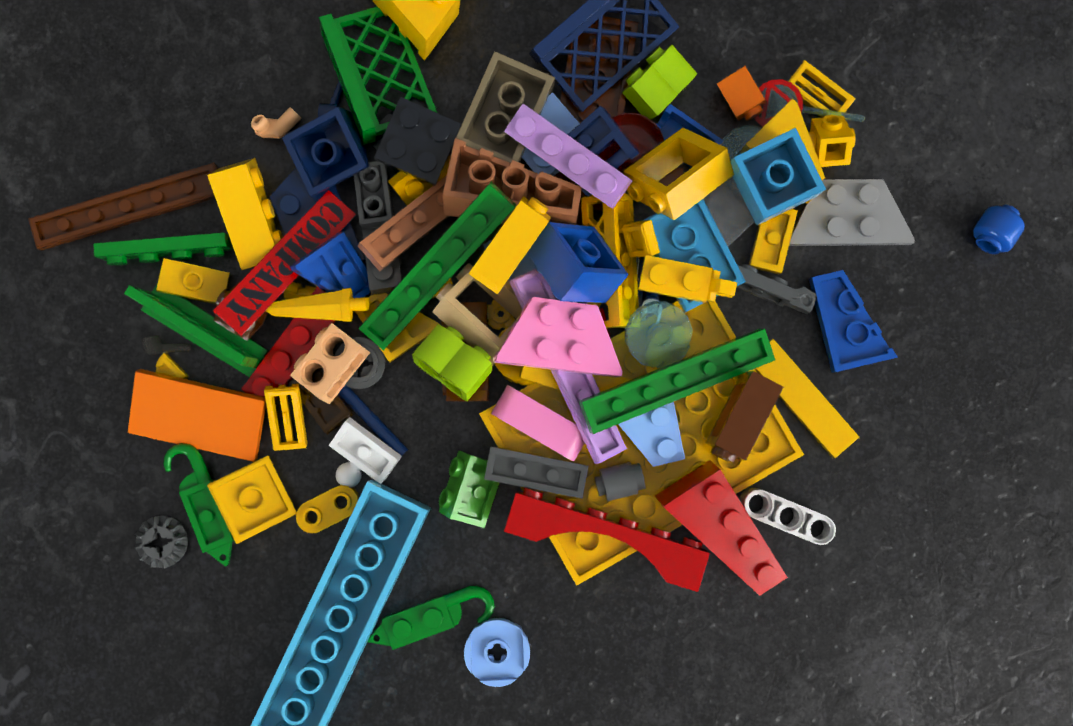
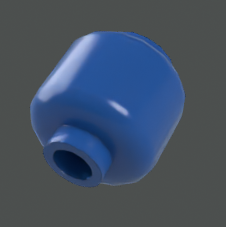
M991 206L984 211L975 225L973 235L980 249L989 254L996 255L1008 252L1014 247L1025 229V224L1020 217V212L1013 206Z

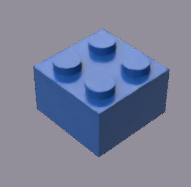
M548 222L527 252L534 262L535 269L543 275L551 287L552 294L560 301L606 303L629 275L596 228L592 226Z

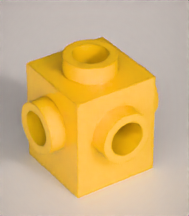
M826 115L823 118H811V127L808 133L821 167L850 165L852 148L855 146V131L849 127L845 117Z

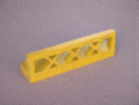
M624 193L614 209H612L594 195L581 198L583 226L596 228L629 274L606 302L609 320L604 321L606 328L640 327L636 257L630 258L621 227L629 222H634L633 199L629 194ZM602 203L603 215L597 222L593 217V204ZM587 302V304H590V305H597L598 308H599L600 305L602 304V303Z

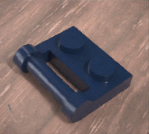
M601 105L567 134L597 156L616 141L621 148L606 160L607 163L616 169L629 158L633 160L640 154L637 147ZM582 188V192L586 196L589 197L590 195H592L587 190Z

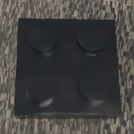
M400 97L374 159L436 186L453 147L454 139L457 137L462 124Z

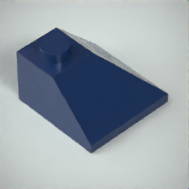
M336 107L282 137L310 197L369 167L366 146L363 145L350 111Z

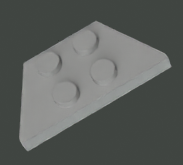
M884 179L822 180L826 190L804 206L791 235L789 246L912 245L915 243V238Z

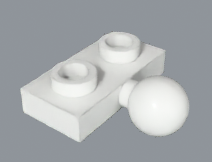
M350 417L343 423L329 444L331 448L350 461L341 464L337 468L336 480L341 486L351 488L360 482L362 477L361 470L382 484L402 457Z

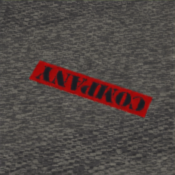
M328 190L222 300L213 312L242 336L299 276L291 270L290 266L339 233L356 214Z

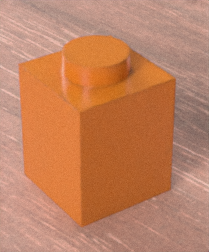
M746 66L717 83L738 120L745 118L746 121H749L764 111L762 106L767 102Z

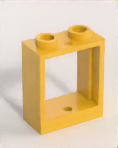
M681 128L623 171L624 175L633 180L627 189L630 197L636 202L640 201L651 207L657 214L662 213L672 220L677 219L734 175L726 147L685 128ZM683 162L692 166L691 169L668 186L658 182Z

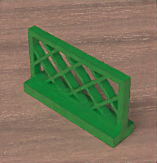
M378 6L333 19L332 14L319 17L322 38L363 145L376 142V136L384 134L389 122L379 124L376 114L380 106L392 111L395 110L397 105L385 100L391 87L406 93L405 99L410 100L411 97H415L423 101L427 109L437 113L408 38H405L400 33L399 27L394 22L389 31L373 25L376 18L385 16ZM356 25L363 28V31L358 40L346 36L342 28ZM369 32L384 38L378 50L363 43ZM389 41L403 47L404 51L399 59L384 53ZM359 50L374 56L369 68L355 63L354 59ZM380 59L395 66L389 78L374 71ZM400 69L414 75L415 79L411 87L395 81ZM370 78L386 84L380 96L366 91L365 86Z
M129 285L124 293L143 305L141 311L248 377H251L270 351L252 339L246 341L233 332L228 331L225 327L213 321L215 316L184 297L157 292V285L152 292Z

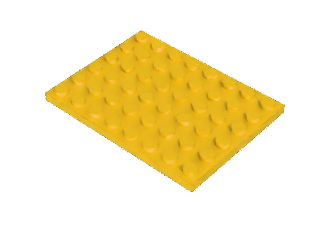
M676 301L661 310L659 321H656V315L653 314L642 320L640 327L628 328L610 340L621 366L622 376L635 379L647 374L644 368L646 345L650 338L663 328L683 325L693 329L703 337L709 349L735 339L736 336L716 301H707L685 313L679 302ZM671 350L669 353L671 359L668 363L672 364L682 360L685 357L682 351L676 353L674 350ZM740 375L674 401L685 459L655 467L650 464L618 424L616 425L627 449L599 464H595L586 444L583 445L573 462L492 415L491 412L495 405L479 413L498 448L589 466L583 499L540 491L544 493L542 499L555 502L556 497L574 502V509L587 512L588 507L606 512V519L619 522L620 517L639 522L638 529L651 532L652 527L671 532L682 525L661 505L655 495L709 460L721 469L735 494L804 455L776 405H774L746 461L736 459L734 463L727 462L710 453L713 447L705 442ZM538 383L529 385L519 391L575 423L561 391ZM631 462L632 465L640 463L646 489L639 490L637 495L608 502L605 495L599 497L595 483V477L600 476L599 469ZM568 532L549 537L576 586L637 551L625 542L593 532Z

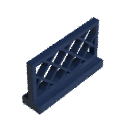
M588 0L538 43L529 55L537 64L540 63L549 75L555 77L556 84L582 113L679 28V25L659 0H644L643 10L626 8L627 0L621 1V7H613L620 0ZM649 4L655 11L649 10ZM606 12L621 13L619 31L602 29V18ZM626 14L643 15L642 33L624 31ZM648 16L660 17L668 29L661 35L647 34ZM597 21V29L589 28ZM582 33L596 34L595 52L577 51L578 37ZM601 35L619 36L618 54L600 53ZM624 37L641 39L640 53L637 56L623 55ZM647 39L654 40L646 47ZM573 42L572 50L565 49L569 44ZM558 54L572 55L571 74L558 72L550 61ZM577 56L594 57L593 76L576 74ZM600 58L617 60L616 74L613 77L598 76ZM622 60L630 61L622 68ZM563 78L570 79V86ZM575 79L593 81L592 95L584 102L574 92ZM598 81L606 82L597 90Z

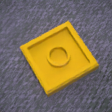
M265 456L207 485L236 544L297 514L269 456Z

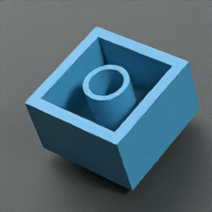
M796 128L735 156L731 160L734 173L732 177L756 226L817 197L826 190Z

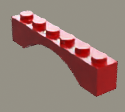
M524 487L523 493L516 491L504 532L535 542L552 535L568 532H593L607 535L627 543L642 553L655 566L665 582L696 592L699 591L710 555L706 549L702 548V542L688 537H684L683 541L680 542L670 538L671 532L652 527L651 532L638 529L639 522L620 517L619 522L606 519V512L588 507L587 512L574 509V502L556 497L555 502L542 499L544 493Z

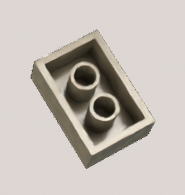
M494 51L456 138L465 141L466 146L480 151L483 148L493 152L494 157L511 163L514 160L522 163V155L526 147L504 131L522 104H525L539 115L541 114L548 96L554 91L555 77Z

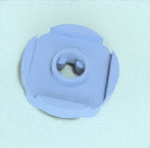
M491 618L483 621L473 628L466 640L464 648L465 664L468 670L485 685L492 687L509 685L517 680L528 666L530 659L528 638L520 625L510 620ZM496 643L500 644L501 648L507 651V654L501 655V660L499 661L494 659V655H488V649H492Z

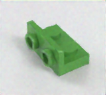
M458 451L457 456L451 461L449 467L450 478L447 487L443 489L439 497V513L449 519L485 528L499 482L484 480L487 459Z

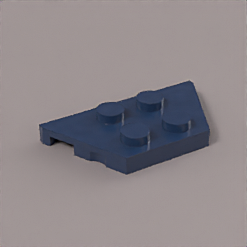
M295 168L270 196L284 234L286 235L328 190L342 201L336 185L310 197L297 168ZM350 221L340 232L345 233L361 261L365 262V255L358 247L359 241Z

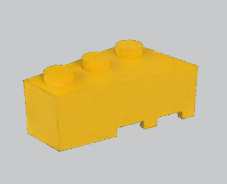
M461 0L372 1L385 16H389L399 27L400 33L413 43L418 49V54L425 61L459 15Z
M256 158L218 168L207 175L241 270L255 267L283 238L281 231L276 230L273 220L275 217L274 209L269 198L267 199L263 178Z

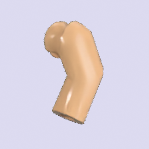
M289 107L278 119L265 118L264 115L255 116L251 121V127L255 130L256 135L262 138L280 139L302 118Z

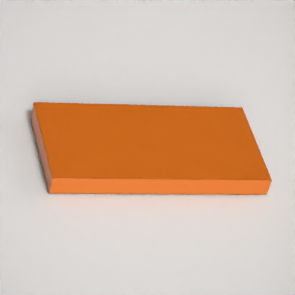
M139 369L135 372L128 433L174 444H190L200 450L255 462L258 458L266 401L265 397Z

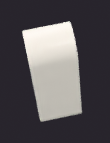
M758 488L746 489L740 495L739 500L748 515L756 520L819 545L828 544L835 536L836 527L834 522L823 514ZM759 494L763 498V507L758 512H752L749 508V501L751 497ZM790 507L794 516L790 523L784 525L780 521V513L783 509ZM816 520H821L824 526L823 532L819 536L813 537L810 530L811 525Z

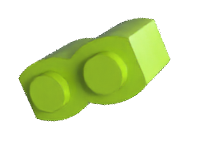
M672 44L664 50L660 46L656 48L645 59L648 65L644 70L638 67L625 80L628 86L622 93L647 122L658 116L697 75L696 71Z
M437 324L412 354L414 363L457 396L468 401L492 372V363L489 361L491 357L481 347L475 345L472 348L463 342L464 337L455 328L448 326L446 329Z

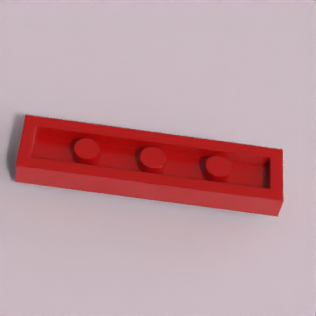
M317 287L311 295L327 292ZM294 318L241 390L248 394L265 397L264 389L266 386L278 388L279 385H286L287 387L288 382L293 379L290 375L295 370L294 365L298 358L305 353L308 354L315 345V338L322 329L328 328L331 323L334 324L336 320Z

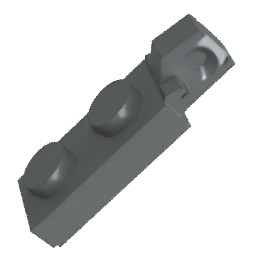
M747 264L737 265L746 282L736 288L778 306H788L805 314L811 313L817 298L816 293L806 287L799 289L787 286V281L776 276H769L768 278L760 275L753 266Z

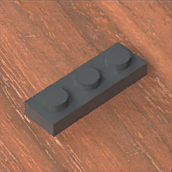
M491 446L484 480L583 499L589 466Z

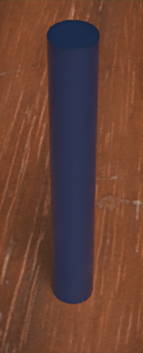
M345 385L338 393L341 398L385 444L401 456L409 450L350 387Z

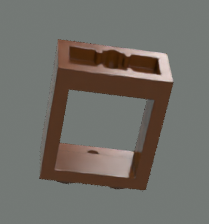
M754 371L740 374L705 442L713 447L710 453L727 462L734 463L736 459L746 461L784 387Z

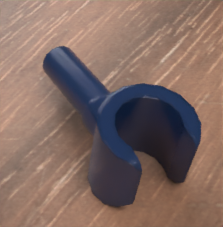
M339 80L331 97L330 104H319L318 117L339 107V100L343 92Z

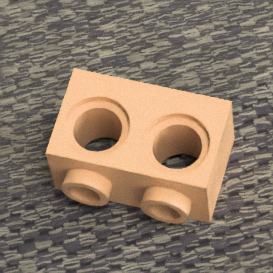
M331 323L328 328L326 327L318 333L315 338V345L308 354L305 353L298 358L294 365L295 370L290 376L317 398L330 404L370 352ZM339 342H344V351L338 356H333L334 346ZM318 368H323L324 375L322 379L314 383L312 380L314 371Z

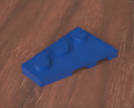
M844 270L809 278L811 291L816 293L817 296L815 307L832 373L898 358L894 350L889 348L882 337V331L877 323L873 322L863 306L864 302Z

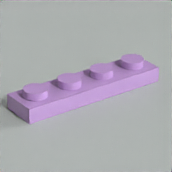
M525 104L521 105L504 131L612 209H614L633 181Z

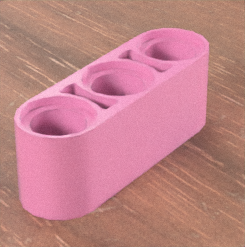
M509 385L506 386L491 412L492 415L573 462L585 444L575 423Z

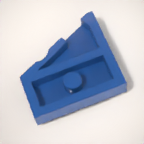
M344 232L335 234L290 266L293 272L325 292L351 288L353 298L365 297L370 293L367 269Z

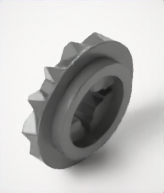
M364 337L352 338L370 352L365 360L373 362V365L363 367L361 377H359L358 370H356L345 385L354 389L371 387L383 377L386 366L385 356L379 346L372 340ZM344 343L339 346L334 356H338L344 351Z
M155 516L142 523L139 530L134 534L136 536L134 549L137 550L140 560L150 565L151 568L170 567L180 561L187 550L188 538L184 527L179 521L169 516ZM157 533H160L161 538L173 539V541L163 546V551H160L159 546H149V543L157 539Z

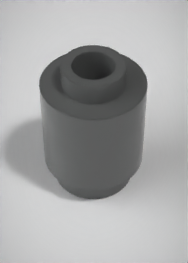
M631 462L602 468L599 469L600 476L595 477L599 497L605 495L607 502L637 495L639 490L646 489L640 463L632 465Z

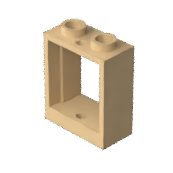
M468 263L456 276L459 281L454 286L449 282L438 293L436 298L440 302L433 310V313L447 326H451L459 331L469 346L473 348L477 345L484 349L490 355L491 359L489 361L493 366L495 364L493 363V357L501 349L513 324L499 338L456 298L475 281L516 318L514 323L521 316L522 308L508 280L500 292L496 294L469 275L473 266Z

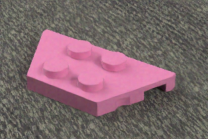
M532 297L527 301L518 321L513 324L507 334L508 337L501 349L493 357V363L609 377L622 376L621 366L597 305Z

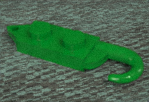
M185 443L174 445L168 449L164 456L163 464L165 471H171V461L175 455L184 454L188 457L194 472L182 480L179 486L180 497L202 553L207 552L226 567L230 564L234 539L207 487L208 484L214 481L211 479L203 457L197 448ZM223 554L226 556L225 560L222 559Z
M477 585L438 596L384 616L382 623L368 639V642L391 646L392 650L454 628L459 624L462 617L461 603L473 598H480L485 603V612L477 619L478 623H482L493 614L495 607L494 599L489 591ZM378 635L380 639L376 640L374 636Z

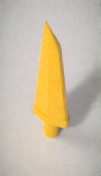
M344 288L339 291L276 301L266 309V312L276 317L351 322L353 311L369 310L368 297L353 298L352 289Z

